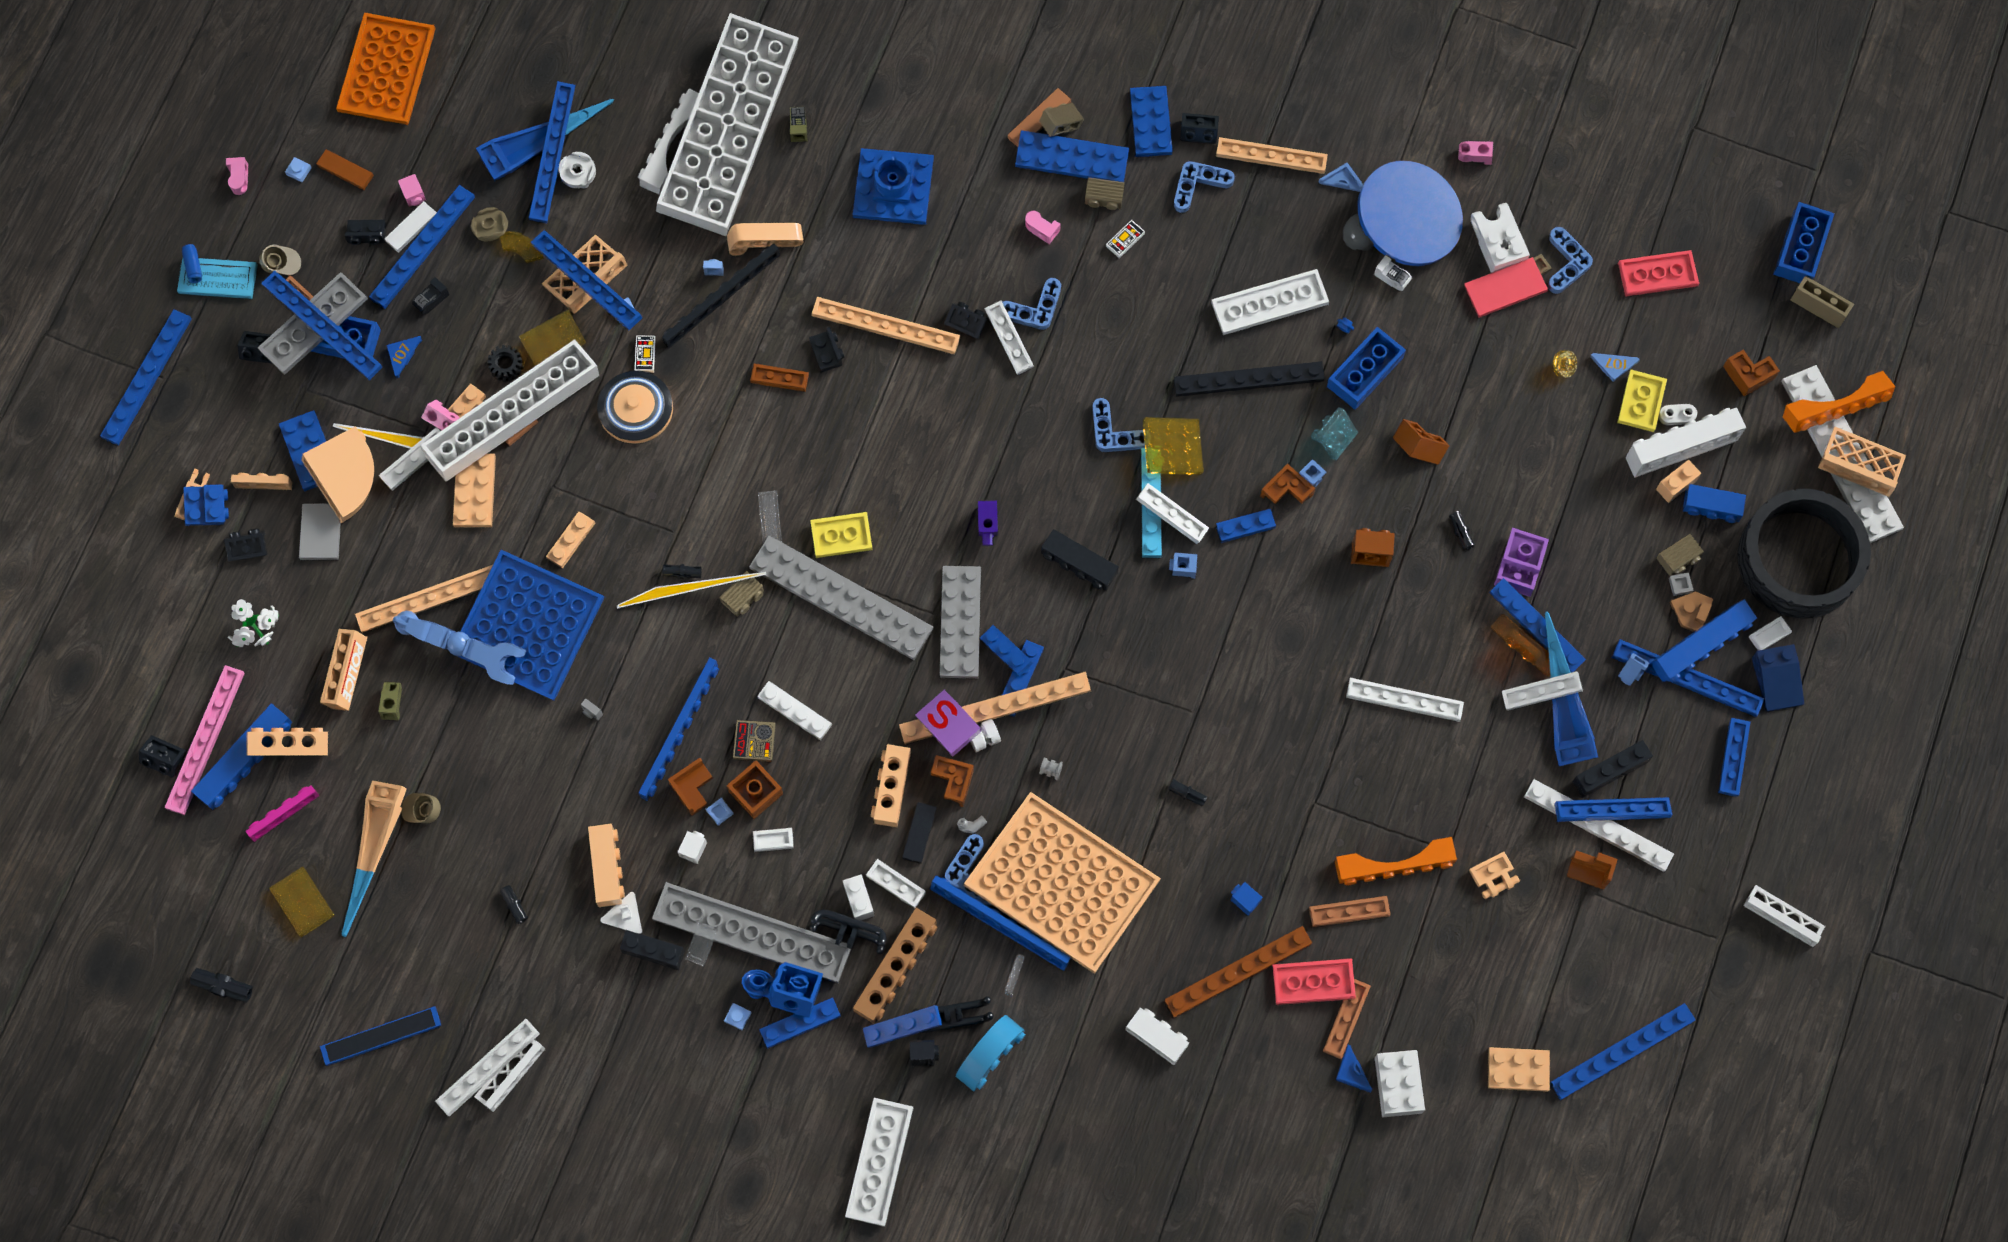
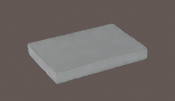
M302 504L300 560H339L341 522L330 504Z

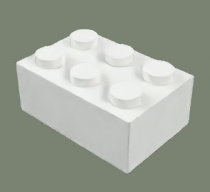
M1417 1050L1377 1054L1375 1056V1066L1382 1117L1422 1114L1425 1111Z

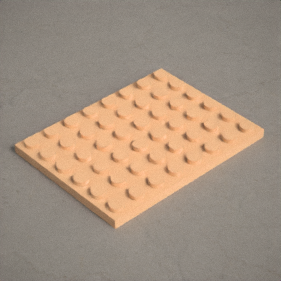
M1030 792L965 881L964 886L1095 974L1161 878Z

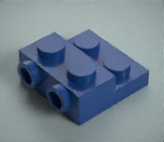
M223 485L183 487L185 526L224 525L225 519H229L228 508H224V501H228V491L224 489Z

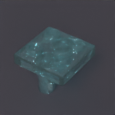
M1338 407L1332 416L1327 415L1326 419H1323L1322 429H1316L1315 433H1312L1311 438L1313 441L1322 443L1330 458L1337 460L1358 434V431L1346 411Z

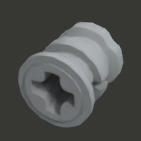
M1044 757L1039 774L1042 775L1044 773L1048 777L1054 776L1055 780H1058L1063 762L1058 764L1055 763V760L1048 761Z

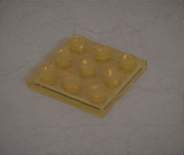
M1145 417L1143 419L1147 473L1202 474L1204 472L1199 419Z

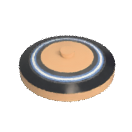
M628 371L615 376L603 387L598 398L597 411L602 426L612 437L626 443H642L654 439L666 429L672 417L673 401L668 387L661 379L644 371Z

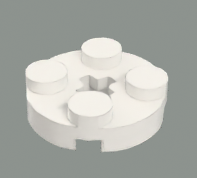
M573 152L572 155L565 156L560 161L559 173L562 182L567 186L584 189L594 180L596 168L589 155L583 152ZM580 167L581 172L575 173L573 169Z

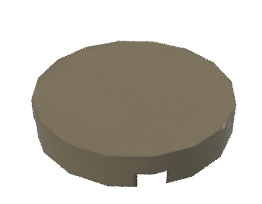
M495 207L480 210L477 213L478 215L475 218L473 217L471 221L473 234L482 241L496 240L508 228V220L505 213Z

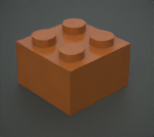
M1367 528L1356 530L1352 541L1351 564L1389 567L1394 553L1395 533H1390L1388 530L1376 532Z
M757 760L727 785L728 792L753 819L783 795L780 785Z

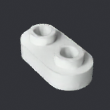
M1690 404L1666 405L1662 407L1658 417L1664 425H1682L1695 420L1697 410ZM1685 411H1689L1691 415H1687ZM1666 412H1671L1672 416H1668Z

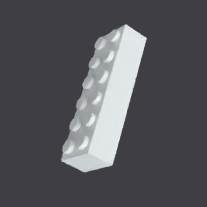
M1726 408L1720 411L1719 414L1714 416L1709 414L1698 422L1693 420L1681 428L1676 426L1669 429L1667 433H1656L1650 439L1635 441L1626 456V460L1635 478L1736 442L1746 429V426L1737 408L1731 410Z

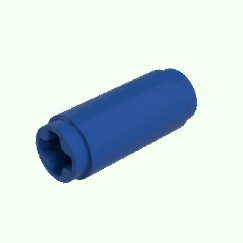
M192 244L182 247V256L187 278L190 283H198L202 280V271L197 249Z

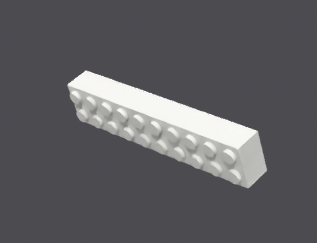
M574 339L421 444L424 456L442 478L448 481L599 376L597 365Z

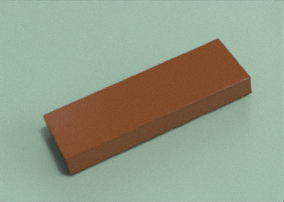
M327 149L316 163L319 168L362 190H365L374 176L372 172Z
M753 364L750 383L806 392L809 372Z

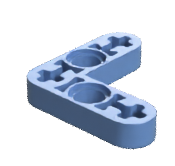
M1190 161L1186 162L1182 168L1174 199L1175 210L1180 213L1189 210L1196 182L1221 188H1230L1234 183V173L1219 167ZM1189 168L1193 169L1191 178H1187ZM1210 171L1213 173V177L1207 179L1203 176V173ZM1225 176H1228L1227 182H1224ZM1185 183H1188L1191 185L1192 188L1188 191H1185L1181 188V186ZM1182 196H1186L1185 204L1180 206Z
M1555 227L1549 236L1550 242L1569 261L1567 265L1549 280L1548 289L1555 294L1564 291L1587 272L1593 262L1591 255L1562 227ZM1555 235H1562L1561 238H1555ZM1569 245L1574 246L1576 252L1569 253L1566 247ZM1581 260H1587L1586 264H1580ZM1571 269L1575 272V276L1568 277L1565 271ZM1561 278H1562L1563 281L1561 282L1560 286L1557 285V286L1555 287V286L1553 285L1554 282H1555V283H1558V282L1561 280Z
M1050 278L1045 282L1037 309L1010 301L1002 302L1005 309L1006 307L1010 308V311L1007 313L1011 321L1041 330L1047 329L1051 324L1058 302L1061 283L1056 278ZM1052 284H1055L1056 288H1054L1052 295H1050V287ZM1045 300H1050L1053 305L1046 308L1042 303ZM1026 311L1030 314V317L1022 319L1019 314ZM1044 312L1046 313L1045 321L1043 323H1040L1039 319L1042 318Z
M1098 398L1094 401L1092 409L1096 447L1099 451L1139 450L1149 446L1150 434L1145 430L1112 432L1109 402L1104 398ZM1099 404H1102L1104 407L1102 416H1100V409L1097 408ZM1100 421H1105L1108 423V427L1100 429L1097 424ZM1102 434H1106L1107 446H1103V443H1101ZM1131 436H1134V444H1131ZM1140 436H1143V438L1146 439L1144 443L1140 442ZM1126 437L1129 442L1126 445H1120L1118 439Z
M973 834L966 839L946 870L945 879L954 887L965 890L969 896L980 899L984 905L991 906L992 904L984 901L980 896L976 897L974 892L967 891L964 886L965 881L970 876L967 872L984 847L982 837ZM975 840H978L979 847L975 846L973 848L972 853L975 854L973 856L969 852L971 848L970 841L974 842ZM967 855L970 858V862L967 865L960 864V856ZM956 864L964 871L959 870L957 873L958 879H953L952 881L949 874L955 873L957 867H954V865Z

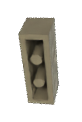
M1807 276L1804 277L1791 298L1792 302L1837 328H1840L1854 306L1852 302Z

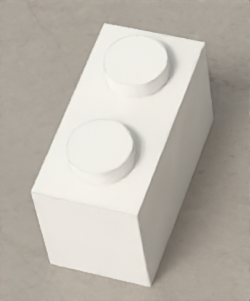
M862 874L843 880L854 919L861 921L873 917V908Z

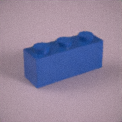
M1689 484L1685 491L1683 511L1688 512L1689 515H1704L1709 519L1720 518L1725 519L1729 523H1736L1743 517L1746 495Z

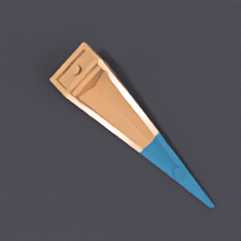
M372 781L365 800L357 869L342 930V936L344 937L349 932L402 810L400 806L406 792V788L403 786Z

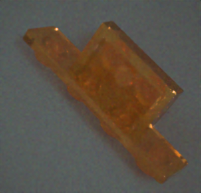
M1502 614L1491 625V629L1504 639L1511 648L1517 650L1525 660L1531 662L1543 674L1550 677L1549 652L1507 616Z

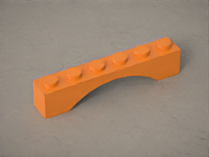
M1881 371L1867 376L1862 386L1845 398L1826 402L1802 399L1787 404L1783 418L1794 433L1805 431L1810 427L1822 425L1833 419H1839L1844 415L1855 413L1863 408H1870L1880 402H1887L1892 398L1895 385L1885 372Z
M1448 837L1432 840L1419 854L1403 861L1376 862L1355 853L1337 856L1335 866L1339 884L1352 885L1357 883L1356 881L1358 880L1370 882L1376 880V877L1381 876L1384 879L1395 877V874L1399 873L1410 875L1416 870L1428 872L1432 871L1434 867L1441 866V869L1450 868L1453 866L1452 864H1455L1457 857L1453 839Z

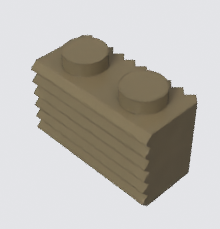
M1063 103L1054 108H1046L1039 122L1051 137L1079 129L1084 118L1073 103Z
M1088 178L1085 204L1094 208L1103 206L1109 210L1121 209L1125 182Z
M1689 534L1659 553L1656 559L1669 576L1673 574L1679 575L1686 570L1685 566L1688 564L1693 566L1698 563L1704 551L1692 535Z
M754 577L736 581L720 596V601L736 617L740 614L744 615L749 610V605L753 601L757 602L763 596V585Z

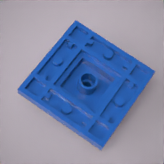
M861 148L853 218L926 225L934 155Z

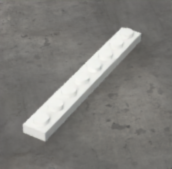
M1535 779L1524 798L1556 814L1554 806L1556 801H1573L1571 798ZM1612 820L1569 821L1663 872L1666 871L1674 853Z

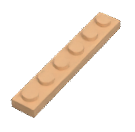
M1219 137L1216 157L1321 174H1325L1328 154Z

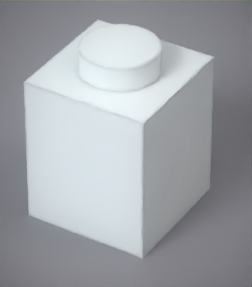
M687 831L678 850L679 857L698 864L707 844L704 835L697 831H693V833Z

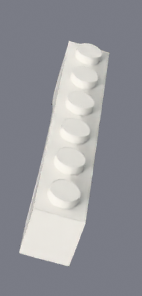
M688 89L686 94H682L679 100V108L673 110L670 124L667 123L665 125L662 139L658 138L655 144L656 150L654 154L650 153L646 161L648 165L645 169L642 168L638 178L640 179L641 187L660 195L668 176L666 167L667 151L676 135L687 126L699 95L698 92Z

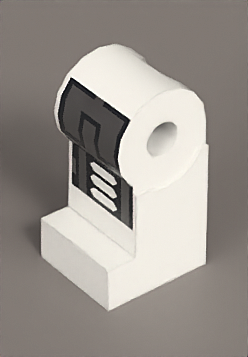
M1385 255L1376 267L1374 275L1391 287L1403 291L1412 277L1407 271L1392 263V259Z

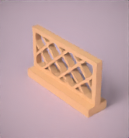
M594 235L574 254L577 259L580 256H587V262L583 264L588 269L593 266H599V270L594 274L605 284H608L627 266L624 256L614 251L597 235ZM596 242L600 244V250L591 251V246ZM604 254L613 255L609 261H603ZM590 255H600V261L590 262ZM557 269L542 285L565 304L569 311L575 314L592 298L579 286H576L574 282L573 286L563 287L564 280H570V278L564 275L560 269ZM560 280V287L550 286L553 281ZM563 291H572V295L565 299Z
M1834 427L1818 468L1890 497L1898 483L1897 480L1906 455ZM1835 435L1843 436L1845 442L1838 443ZM1852 443H1860L1863 449L1856 451ZM1848 445L1852 453L1844 454L1841 447ZM1837 449L1840 456L1835 457L1829 454L1830 450ZM1871 450L1879 451L1881 456L1874 458ZM1866 452L1870 460L1863 462L1859 454ZM1854 456L1858 464L1850 463L1847 458ZM1888 458H1897L1899 463L1892 465ZM1884 460L1887 467L1880 469L1877 461ZM1872 463L1876 471L1867 470L1865 465ZM1890 471L1893 480L1885 477L1883 472Z

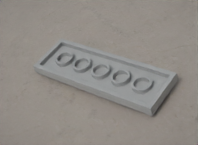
M340 272L309 301L339 326L367 300V297ZM294 314L266 339L258 349L285 375L323 339Z
M943 566L940 678L978 679L981 567Z

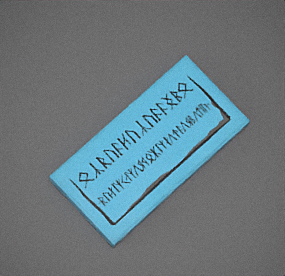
M199 258L202 280L198 283H190L187 278L184 260L182 259L177 289L179 294L253 298L258 266L256 262Z

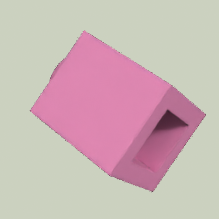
M415 174L398 180L409 207L417 206L426 200Z

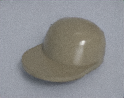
M270 245L260 253L259 263L262 269L268 273L276 271L283 275H294L300 270L301 258L291 248Z
M412 793L403 801L402 817L410 823H432L437 820L441 811V805L439 800L432 795Z

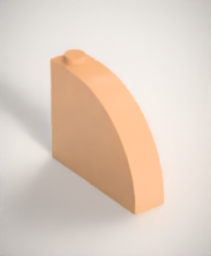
M356 426L303 453L301 459L341 523L351 518L363 506L369 496L374 478L372 454L365 442L366 437L361 430L358 431Z

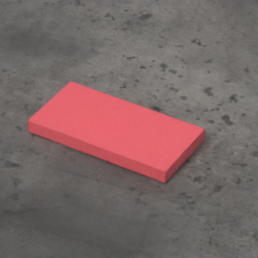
M1691 250L1625 259L1618 262L1625 296L1697 287L1699 285Z
M1533 257L1464 283L1478 318L1548 291Z
M1352 959L1273 965L1276 1005L1356 999Z

